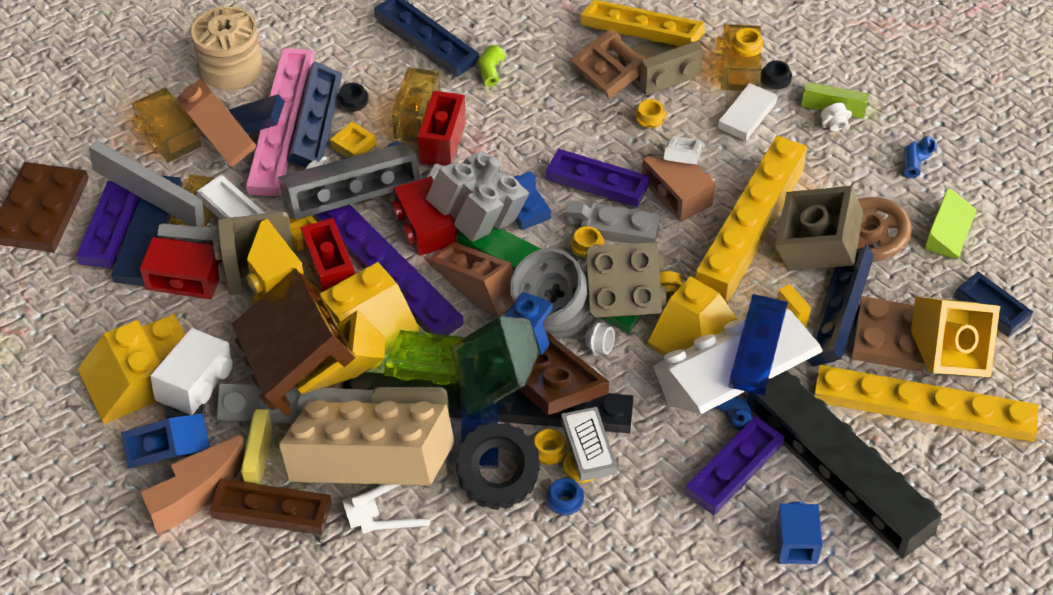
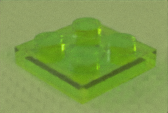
M400 330L384 362V375L394 376L405 381L413 379L429 380L440 385L457 383L469 352L470 338Z

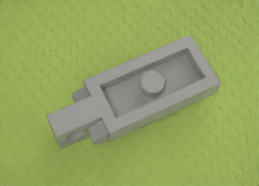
M568 203L566 226L579 228L584 226L594 227L599 230L605 240L630 244L656 242L661 214L596 203Z

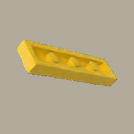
M593 0L580 14L581 25L593 27L597 30H614L624 36L644 38L652 42H662L676 45L677 47L698 41L705 33L704 22L601 0Z

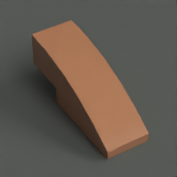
M241 434L171 464L173 478L140 492L145 509L157 535L185 521L210 503L214 498L220 478L233 480L241 471L246 449Z

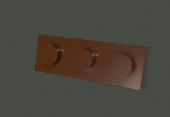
M220 478L209 511L213 519L323 535L332 501L331 496L328 494Z

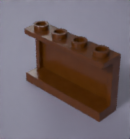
M296 268L232 323L237 334L235 342L245 353L242 357L244 362L253 371L250 377L261 389L259 397L268 408L273 411L278 408L286 416L293 412L286 393L328 356L334 357L344 368L356 358L319 290Z

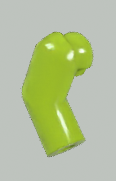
M498 45L487 46L477 60L478 69L486 86H493L499 82L494 66L500 64L499 60H505V52Z

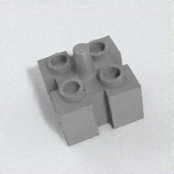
M484 151L467 157L464 163L454 162L440 168L426 197L444 216L450 213L456 219L454 225L472 242L490 234L493 226L499 230L514 223L529 195V192L519 184L517 179L509 175L500 174L499 172L502 167L500 166L499 159L487 155Z

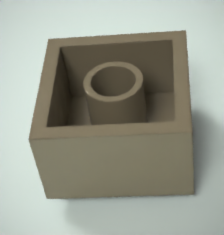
M852 186L786 192L775 246L788 270L854 266L864 211Z

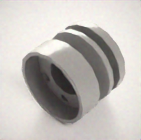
M555 248L539 249L527 255L516 266L511 278L510 294L513 301L515 302L522 292H526L548 300L552 304L551 312L543 321L545 332H548L554 338L571 337L584 330L594 317L590 314L587 274L579 263L566 251Z

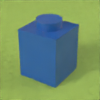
M794 501L779 505L776 519L779 564H818L823 545L819 504H806Z

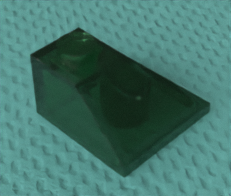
M499 316L450 346L468 415L480 412L525 386L540 353L530 319Z

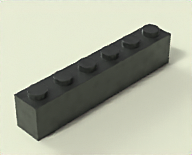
M786 370L749 389L747 403L753 416L758 417L785 436L783 445L902 559L936 534L942 517L936 505L916 491L902 473L896 472L890 467L875 448L869 447L864 443L849 424L838 419L823 400L811 394L797 376L791 375Z

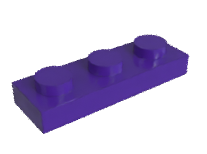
M559 148L546 169V180L637 208L650 183V176Z
M107 181L76 255L79 265L112 269L139 202V196L113 181Z
M755 416L685 486V495L715 516L783 446L785 436Z

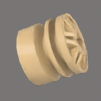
M225 6L207 10L196 18L191 26V38L194 51L196 52L199 74L205 83L213 88L233 90L248 86L258 79L263 71V57L261 46L259 45L257 23L252 14L242 8Z

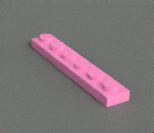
M282 49L270 96L279 94L285 102L278 124L263 129L260 132L246 184L248 195L281 196L278 177L286 175L289 164L287 158L309 68L314 62L313 50Z

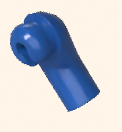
M925 136L923 139L912 142L904 149L903 164L906 177H918L921 173L920 163L931 157L932 153L937 150V142L933 137Z
M738 396L714 407L715 409L725 411L731 425L740 431L754 418L747 401Z

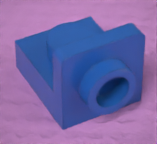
M530 171L514 176L519 184L529 192L516 219L520 229L524 230L551 219V209L536 189L535 174Z
M522 292L503 317L512 344L543 355L550 345L543 325V321L553 308L550 301L526 292Z

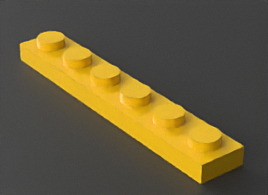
M819 365L814 396L829 405L1034 442L1037 435L1039 404Z

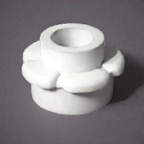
M835 103L826 107L820 114L822 117V127L830 128L831 131L845 128L849 123L847 119L852 116L851 111L846 110L843 103Z
M603 322L595 323L586 332V347L590 348L592 355L596 357L599 353L608 355L611 352L615 341L613 327L606 326Z

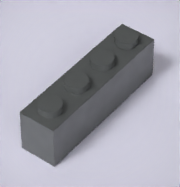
M404 143L278 177L284 207L295 220L393 193L394 187L421 179L417 155Z

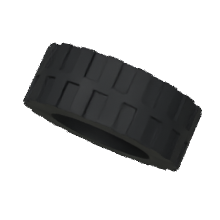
M497 421L490 422V424L485 426L482 424L476 427L474 432H469L465 436V441L460 444L456 457V473L459 485L462 490H465L466 496L471 501L475 500L478 502L479 506H488L495 510H499L502 507H506V509L511 508L513 504L524 501L526 495L530 494L534 489L540 467L538 449L534 447L532 438L527 436L520 427H513L511 423L507 422L500 424ZM503 448L514 456L516 471L507 482L500 484L491 483L481 475L479 461L482 455L489 449Z

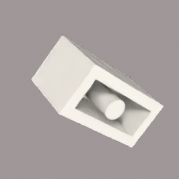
M191 328L151 374L155 401L193 415L201 404H205L209 400L217 384L222 379H226L231 372L233 362L230 357L229 342Z

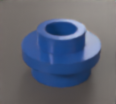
M561 478L549 487L546 501L553 512L559 515H571L582 508L584 492L576 481L569 478ZM561 497H569V498H571V500H569V501H563V500H560V498H561Z

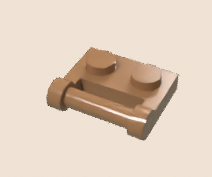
M609 30L570 60L573 67L610 99L641 75V60L647 59V57L639 56L621 41V36L617 32ZM614 50L624 60H626L629 63V65L624 67L606 51Z

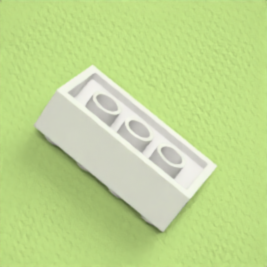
M770 304L754 310V316L746 320L738 319L727 323L724 326V331L716 335L708 334L697 338L694 341L695 345L686 350L678 349L667 353L663 357L664 361L653 367L668 406L702 414L821 353V346L790 309L776 308Z

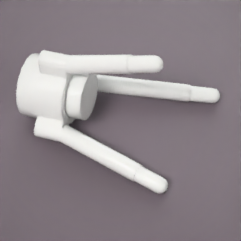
M382 484L366 493L342 500L351 529L361 526L363 534L381 529L430 525V520L422 518L373 521V517L379 516L374 498L400 485Z

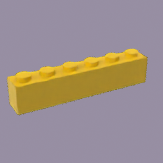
M776 135L696 270L695 279L719 292L727 305L781 212L786 192L793 191L803 173L807 151L806 145Z

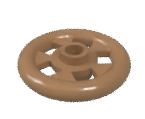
M865 197L858 199L864 213L857 249L865 247V244L880 243L881 247L870 249L874 254L872 262L882 261L899 253L908 243L912 231L911 221L907 212L897 203L885 198ZM882 211L889 215L886 219H883L876 212ZM888 228L898 229L895 237L886 236Z

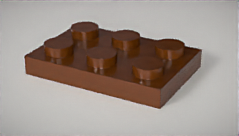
M24 162L0 209V245L55 253L89 180L86 170Z
M546 332L550 345L543 355L512 343L487 351V364L547 415L561 412L564 409L589 402L592 399L609 393V381L548 332Z

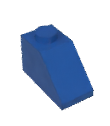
M203 413L168 418L121 432L128 469L194 455L210 448Z

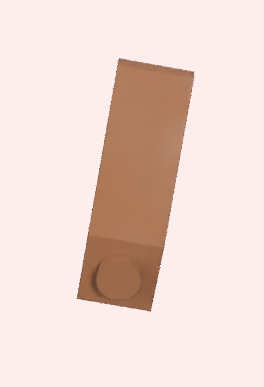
M201 78L194 84L187 86L183 93L176 98L231 167H234L257 147L223 102Z
M456 242L451 243L428 258L429 264L478 308L499 316L500 314L507 313L513 305L514 301L510 293L511 278L514 270L510 262Z

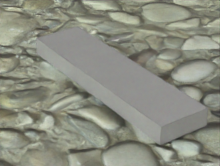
M100 141L94 142L89 147L93 171L190 226L200 227L204 223L203 200Z

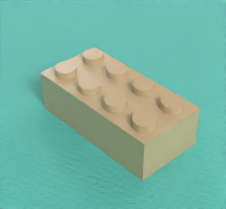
M317 400L307 403L280 441L279 446L289 482L431 486L455 441L447 404H431L427 401L415 404L395 403L393 401L375 404L361 403L360 401L327 403L323 400Z

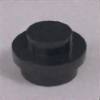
M774 60L768 62L762 69L760 78L762 83L769 88L783 89L790 85L792 72L788 64L783 61Z
M358 83L343 85L337 96L339 107L349 112L362 110L369 102L367 91Z

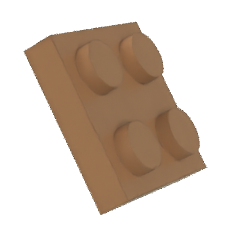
M861 296L851 359L923 372L925 362L911 333L914 305Z

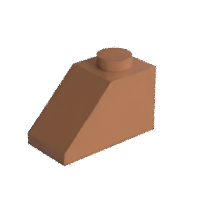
M651 156L643 159L642 174L650 176L648 188L680 222L713 205L715 183L708 173H704L698 165L664 160V158Z

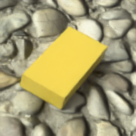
M255 409L253 412L241 467L243 482L262 485L273 433L269 410Z

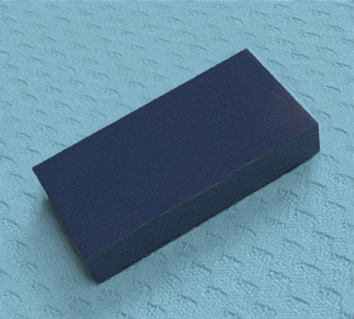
M277 94L229 109V111L246 133L249 134L276 126L285 101Z
M979 271L959 286L954 294V297L959 301L1000 306L997 329L1007 337H1010L1027 323L1033 314L1031 309Z

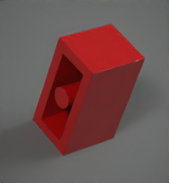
M433 90L418 134L420 164L434 165L436 163L447 166L454 162L466 124L465 95Z
M432 176L394 187L395 201L391 202V209L397 222L402 221L404 225L402 226V231L408 245L413 244L418 256L444 249L451 243L456 242V226L454 225L455 221L452 215L449 213L444 216L426 199L434 182Z
M334 218L300 227L305 256L320 293L355 275L353 264Z
M153 237L141 264L140 271L146 290L212 300L220 280L218 262H222V260L216 261L214 246L210 244Z

